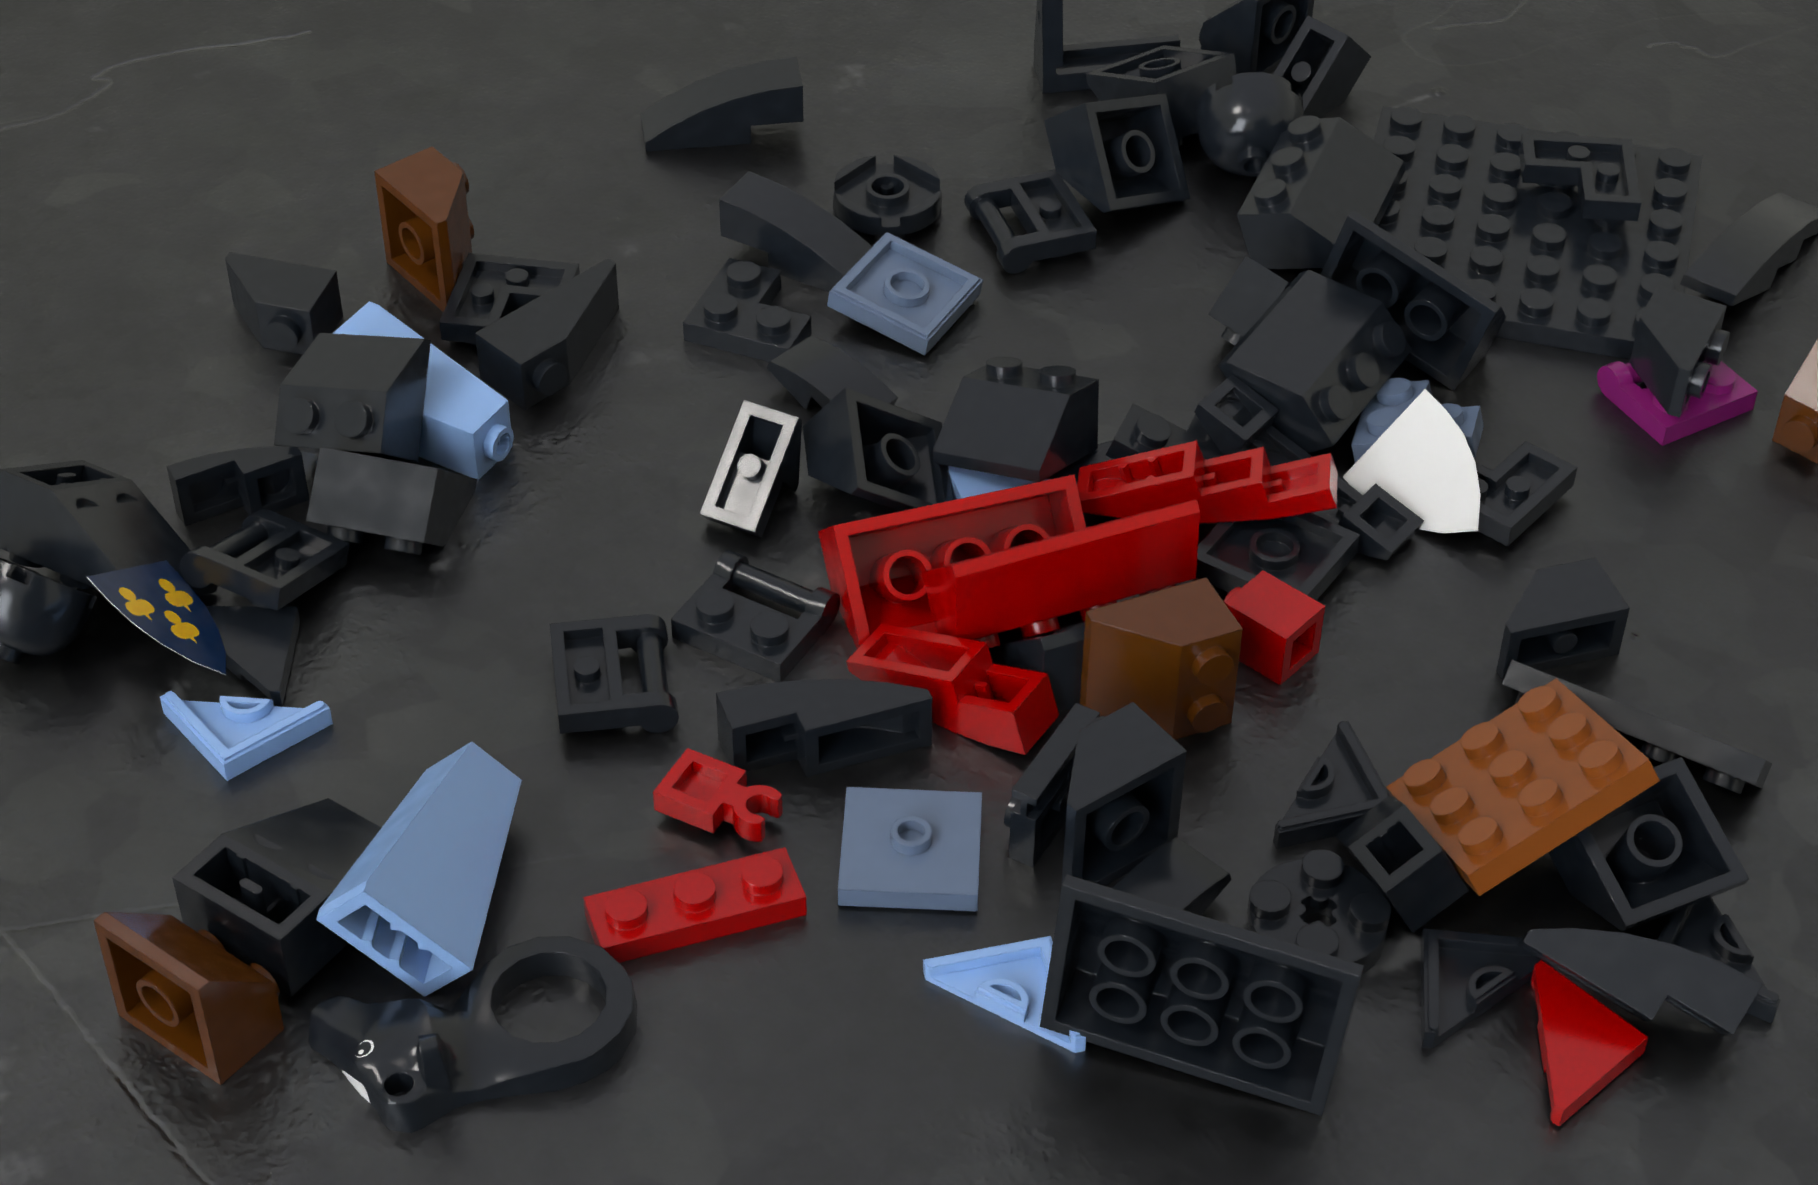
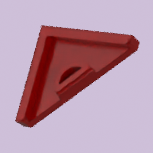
M1541 959L1534 965L1531 985L1535 990L1539 1017L1537 1029L1543 1071L1547 1074L1551 1102L1550 1120L1560 1127L1644 1054L1648 1036Z

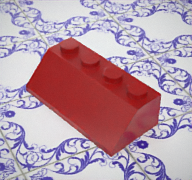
M1074 474L833 525L818 531L830 589L840 595L839 611L858 649L881 624L937 633L921 572L1086 528Z
M1197 499L1153 509L921 572L937 634L987 642L988 647L992 648L1001 645L998 636L999 632L1020 627L1023 638L1050 632L1060 628L1057 616L1080 610L1082 621H1085L1086 611L1117 603L1119 599L1137 594L1139 596L1174 587L1177 583L1195 579L1200 509Z

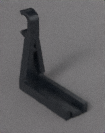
M1037 0L1033 66L1042 94L1089 90L1091 88L1087 84L1086 73L1163 45L1180 47L1181 40L1179 35L1063 45V0Z

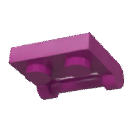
M1615 361L1602 366L1597 372V382L1601 392L1662 446L1753 410L1758 393L1754 387L1721 361L1718 366L1712 364L1711 375L1701 399L1691 396L1682 415L1678 418L1669 415L1648 387L1641 389L1637 385L1643 382V380L1630 365V362L1625 364L1621 361Z

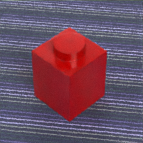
M1264 570L1242 588L1235 587L1225 597L1223 602L1243 628L1239 661L1273 682L1282 685L1319 653L1325 605Z

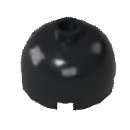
M1265 72L1240 73L1231 76V85L1224 86L1216 91V83L1206 88L1198 99L1196 107L1197 133L1203 150L1214 165L1225 172L1241 176H1258L1281 133L1287 130L1288 125L1293 120L1304 116L1303 99L1300 93L1297 95L1291 91V82L1283 77Z
M0 558V658L19 664L23 653L46 657L62 651L79 635L87 622L97 597L78 588L68 586L61 581L58 582L39 574V572Z

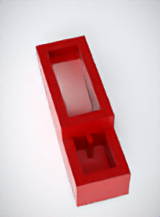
M881 624L846 661L849 672L860 680L888 682L928 689L933 698L932 723L980 743L1026 755L1059 716L1048 673L994 664L987 642Z

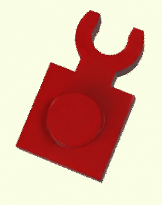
M689 748L684 751L653 791L655 811L713 834L720 824L726 821L734 825L738 835L754 842H762L765 838V818L756 813H765L778 819L783 814L782 794L778 790L766 785L747 787L746 770Z

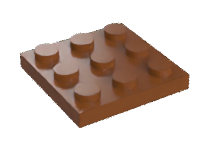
M1555 678L1544 686L1529 690L1519 699L1518 703L1490 721L1471 727L1463 734L1460 740L1432 758L1413 764L1402 777L1386 786V789L1390 795L1406 805L1443 849L1458 874L1478 896H1481L1658 783L1660 779L1650 760Z

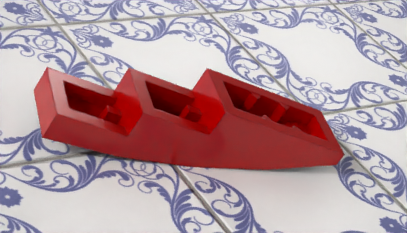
M1196 440L1080 467L1077 488L1083 513L1124 518L1197 499L1200 509V523L1275 519L1337 508L1338 472L1331 453L1271 466L1265 448L1260 447L1204 460Z

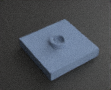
M886 232L829 291L827 306L926 355L978 298L981 293L983 279Z
M846 787L838 880V906L978 911L982 792Z

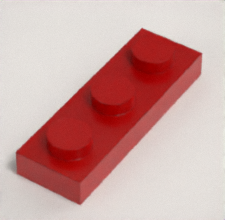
M786 847L583 897L585 917L595 945L602 947L619 963L807 915L806 895Z

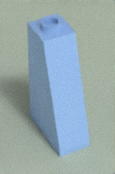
M370 301L332 333L424 339L380 305ZM430 344L419 457L479 480L497 462L502 461L513 447L514 433L511 429L508 400L437 347Z
M472 741L426 769L320 907L316 920L424 997L472 971L522 780Z

